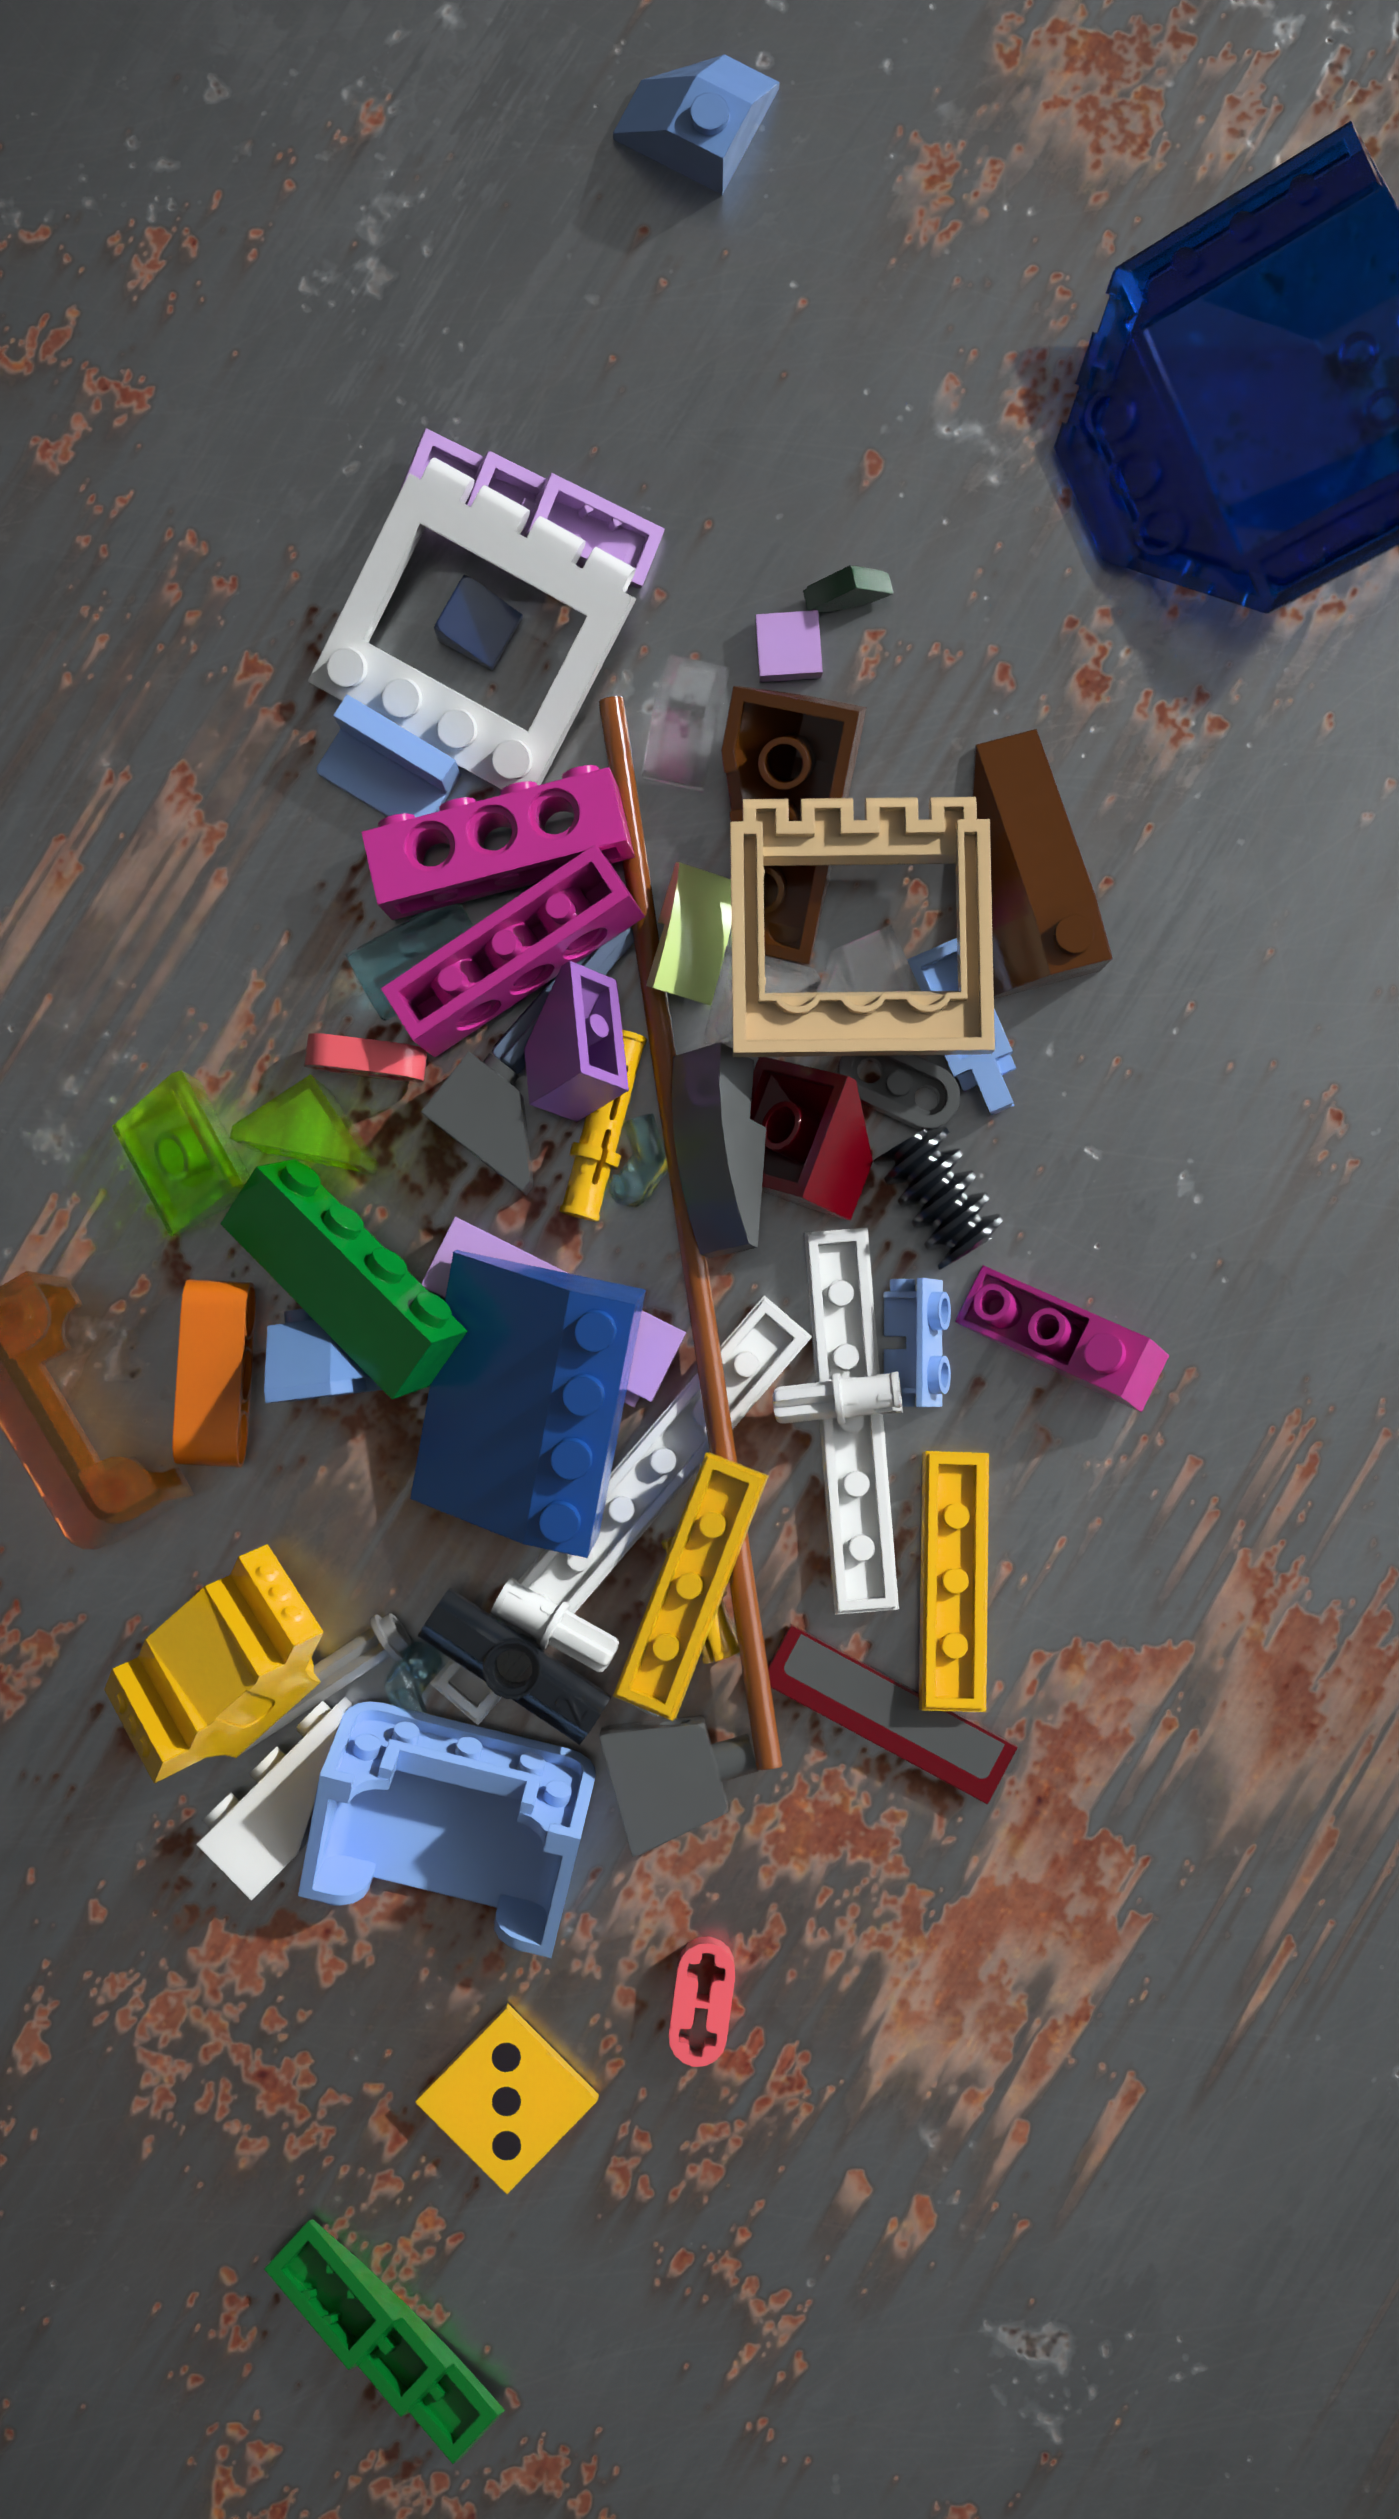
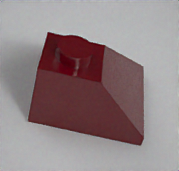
M758 1057L753 1071L750 1119L766 1127L762 1192L807 1209L851 1221L873 1163L856 1080L838 1073L768 1057Z

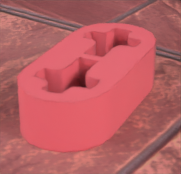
M311 1033L308 1034L304 1067L337 1074L419 1083L424 1081L427 1051L419 1046L397 1042Z
M711 1936L698 1937L688 1942L681 1950L677 1963L669 2023V2045L675 2057L682 2063L692 2067H703L715 2062L723 2053L727 2042L735 1982L734 1957L730 1948L724 1942ZM704 1953L713 1954L715 1966L725 1969L723 1974L717 1973L712 1975L709 1995L697 1993L698 1973L688 1969L689 1964H699ZM695 2008L707 2009L706 2029L710 2033H715L716 2036L715 2038H705L702 2048L695 2049L690 2047L689 2036L679 2032L680 2029H691Z

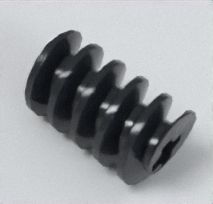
M947 1127L930 1130L924 1129L873 1160L874 1164L894 1160L895 1165L884 1177L887 1185L908 1183L909 1186L897 1200L901 1207L916 1204L922 1206L911 1221L913 1228L934 1226L935 1231L924 1243L927 1251L947 1247L949 1252L937 1265L939 1270L992 1239V1234L1003 1221L1000 1214L979 1216L978 1213L990 1199L986 1192L966 1195V1189L977 1177L974 1171L952 1172L951 1169L963 1155L961 1150L958 1148L939 1151L938 1147L950 1133Z

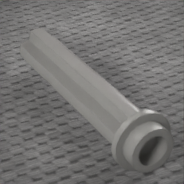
M392 1613L383 1618L377 1614L370 1618V1629L315 1664L314 1674L321 1683L242 1753L262 1742L390 1656L395 1661L404 1658L403 1650L411 1646V1640L397 1617Z

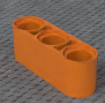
M188 1279L184 1285L180 1314L172 1441L173 1458L176 1464L236 1468L243 1466L248 1440L256 1314V1293L254 1284L251 1282Z

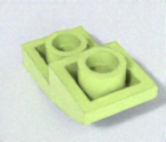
M676 862L658 923L663 924L664 928L646 986L711 1006L720 977L731 928V879Z

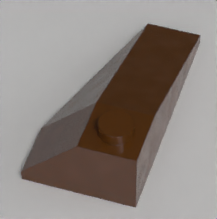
M733 686L721 749L724 773L727 775L730 821H743V799H788L789 821H801V799L848 798L867 707L801 694ZM833 865L763 866L765 870L764 946L766 956L810 964Z
M1037 729L976 744L974 750L972 797H976L977 819H990L994 999L1100 972L1113 959L1092 884Z

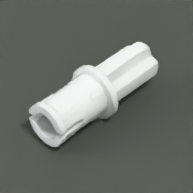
M898 1372L859 1378H841V1374L837 1373L833 1374V1381L777 1387L772 1396L774 1415L777 1422L781 1424L837 1418L838 1424H846V1418L903 1413Z
M512 1577L504 1585L491 1610V1614L495 1617L499 1616L540 1639L539 1647L545 1650L551 1645L597 1672H603L609 1666L618 1649L619 1641L616 1637L568 1611L570 1608L569 1603L564 1601L559 1606L521 1585Z

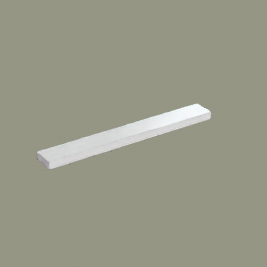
M766 1296L761 1298L720 1346L732 1430L812 1338L809 1333ZM698 1373L611 1472L600 1534L588 1558L545 1549L517 1581L518 1583L559 1606L564 1601L569 1603L570 1608L568 1611L574 1614L700 1468L705 1453L710 1452ZM499 1616L495 1617L496 1619H498L499 1621L513 1629L518 1634H524L529 1637H532L538 1644H540V1639L525 1632L524 1630L509 1623L508 1621L502 1619ZM519 1650L502 1652L497 1659V1667L500 1674L511 1682H516L531 1665L529 1657ZM452 1659L430 1682L434 1688L477 1725L482 1722L502 1698L496 1695L487 1686L485 1681Z

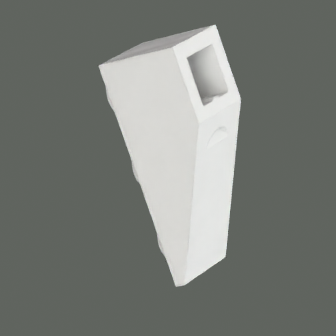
M346 1697L332 1709L324 1701L317 1705L295 1728L303 1738L286 1755L278 1747L272 1750L249 1773L257 1784L240 1801L230 1793L203 1819V1822L211 1830L196 1845L251 1901L286 1867L308 1842L319 1775L342 1717L352 1705Z

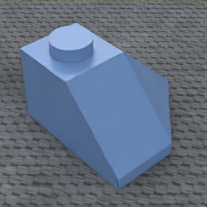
M725 54L643 79L639 83L613 132V140L723 195L777 94L780 82Z
M304 1309L285 1311L284 1324L267 1326L264 1380L265 1403L294 1402L382 1390Z

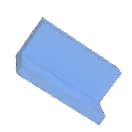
M346 694L333 715L340 730L316 768L319 776L385 817L403 813L419 817L438 812L439 806L445 803L461 777L456 760Z

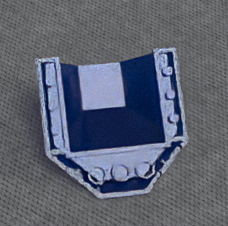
M1349 121L1115 267L1106 290L1109 299L1097 333L1092 332L1075 383L1079 388L1067 423L1062 422L1054 445L1056 454L1103 561L1269 615L1399 546V206L1352 121Z

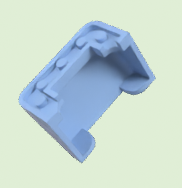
M371 1701L357 1703L349 1707L344 1713L319 1775L298 1896L333 1906H342L355 1903L364 1898L370 1888L373 1877L496 1907L494 1931L502 1942L520 1952L552 1958L596 1777L595 1767L590 1759L582 1753L569 1748L385 1703Z

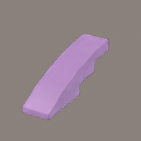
M427 428L424 430L399 492L409 473L421 479L428 463L435 457L475 480L473 489L465 503L466 505L471 507L481 487L486 485L530 510L528 520L521 532L522 536L527 538L536 519L542 516L586 541L582 554L576 563L578 567L583 569L592 550L598 547L636 568L629 586L638 589L643 586L664 533V528L553 473L544 478L491 451H488L483 457Z

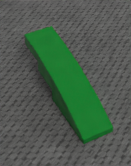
M309 2220L264 2268L348 2370L358 2366L400 2417L410 2413L452 2464L459 2461L505 2411L466 2365L425 2322L362 2261L315 2220Z

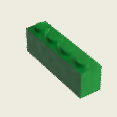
M297 1159L256 1166L220 1223L391 1399L429 1387L468 1332L452 1315L448 1304L439 1296L430 1293L407 1270L404 1260L395 1252L386 1249L364 1227L361 1217L352 1209L342 1205L321 1184L318 1174L309 1166L300 1163Z

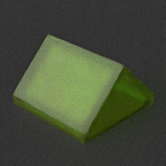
M183 1070L171 1073L112 1126L170 1237L178 1235L231 1207L250 1177L243 1160L203 1085L198 1079Z
M311 1074L232 1125L230 1139L252 1151L375 1176L377 1174L379 1163L329 1088Z

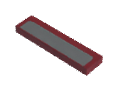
M791 1623L768 1664L770 1685L774 1690L987 1805L1018 1748L1010 1741L954 1711L919 1710V1692Z

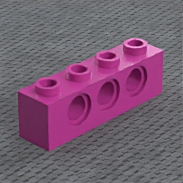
M595 765L578 766L564 772L561 780L537 785V783L532 781L517 782L504 787L500 791V796L477 802L474 798L470 797L456 798L441 804L439 811L419 817L403 813L383 818L378 822L377 828L361 832L377 905L391 920H396L535 884L594 844L599 847L610 864L635 858L619 787L610 767L599 769ZM565 811L574 814L573 822L566 831L559 834L545 832L546 822L555 813ZM500 827L512 829L511 838L504 847L498 850L484 849V841L491 831ZM439 843L450 844L449 854L441 864L436 866L423 865L425 853L430 847Z
M594 844L386 984L381 990L411 1039L433 1057H437L555 978L561 966L569 961L577 963L645 916L613 866L599 847Z

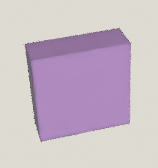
M818 610L755 615L759 682L822 678Z

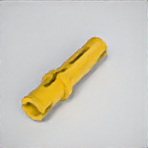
M623 1029L629 1091L585 1117L579 1143L573 1142L571 1145L569 1156L574 1158L563 1203L559 1208V1212L593 1222H599V1213L611 1168L616 1169L619 1166L621 1155L616 1153V1149L631 1100V1093L643 1048L647 1043L646 1037Z

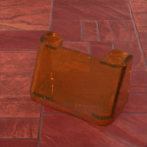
M25 1271L0 1286V1427L63 1535L71 1544L77 1547L96 1550L117 1542L195 1494L179 1467L165 1472H154L144 1468L136 1457L113 1456L100 1460L45 1366L46 1363L72 1348L65 1337V1324L70 1313L83 1304L68 1278Z

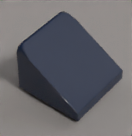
M463 575L436 621L434 630L439 642L493 671L521 622L523 615L482 584L467 575Z

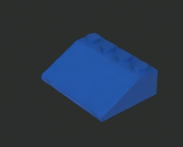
M455 1250L452 1256L445 1302L450 1307L452 1315L468 1332L430 1384L410 1499L524 1545L588 1558L600 1534L646 1289Z

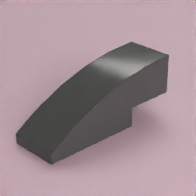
M722 1042L673 1056L672 1070L673 1132L679 1177L689 1220L700 1254L707 1258L758 1248L766 1127L750 1119L754 1060L749 1057H733V1048Z

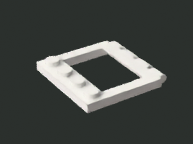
M434 457L428 463L421 479L409 473L308 682L342 701L346 694L455 759L460 767L500 789L523 781H532L537 783V785H541L636 601V598L626 593L636 568L598 547L592 550L583 569L578 567L576 563L585 547V540L542 516L536 519L527 538L522 536L521 532L530 514L529 509L486 485L481 487L471 507L466 505L465 503L473 489L475 480ZM425 527L587 616L528 731L369 643Z

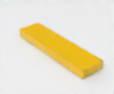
M925 1451L922 1453L919 1710L986 1712L989 1453Z
M705 1453L613 1697L673 1721L676 1719L769 1475L713 1453Z

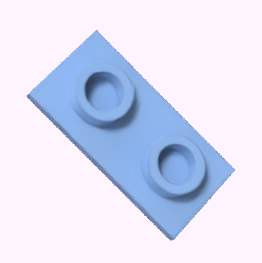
M917 1278V1291H915V1279H890V1291L883 1292L884 1336L906 1337V1349H884V1374L891 1372L899 1373L903 1407H915V1394L916 1407H942V1394L948 1392L951 1379L949 1360L946 1356H942L943 1330L948 1328L951 1318L950 1299L947 1292H943V1280Z

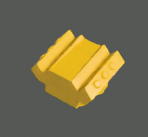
M268 1544L238 1556L229 1576L204 1586L144 1640L138 1657L111 1670L104 1690L154 1784L206 1757L226 1755L237 1758L321 1683L314 1674V1664L311 1657L324 1632Z

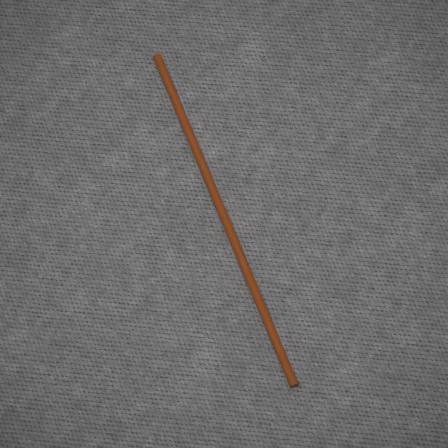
M611 696L601 699L599 701L608 767H610L619 787L635 858L622 861L626 888L645 916L632 925L709 1450L710 1453L737 1463L707 1257L700 1254L689 1220L679 1177L672 1113L673 1056H676L668 994L665 991L646 986L659 944V934L624 699L620 696ZM747 1532L731 1573L729 1585L757 1770H769L782 1767L783 1765Z

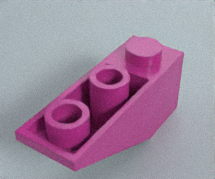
M984 1265L955 1321L959 1325L1086 1388L1141 1413L1169 1357V1354L1144 1335Z

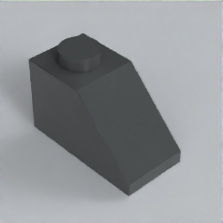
M468 1051L421 1113L527 1196L534 1187L524 1098L520 1091L513 1086L519 1076L490 1053L482 1062Z

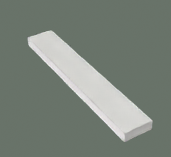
M868 1228L804 1232L815 1383L833 1381V1374L837 1373L841 1374V1378L879 1375ZM883 1414L846 1418V1424H838L837 1418L818 1420L834 1613L837 1615L899 1610Z

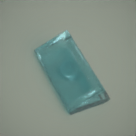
M456 903L420 913L345 955L380 1018L385 1021L395 1017L397 1014L381 988L474 925L462 904Z

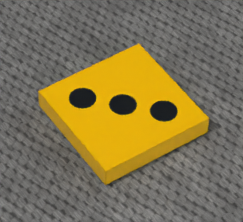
M507 2003L417 2096L415 2103L508 2194L598 2101L599 2094Z

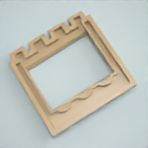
M917 797L865 798V820H854L853 798L801 799L800 804L801 821H789L788 799H743V821L730 822L733 1057L992 1054L995 1051L990 819H977L976 797H930L929 820H919ZM956 864L958 991L765 993V870L763 866Z

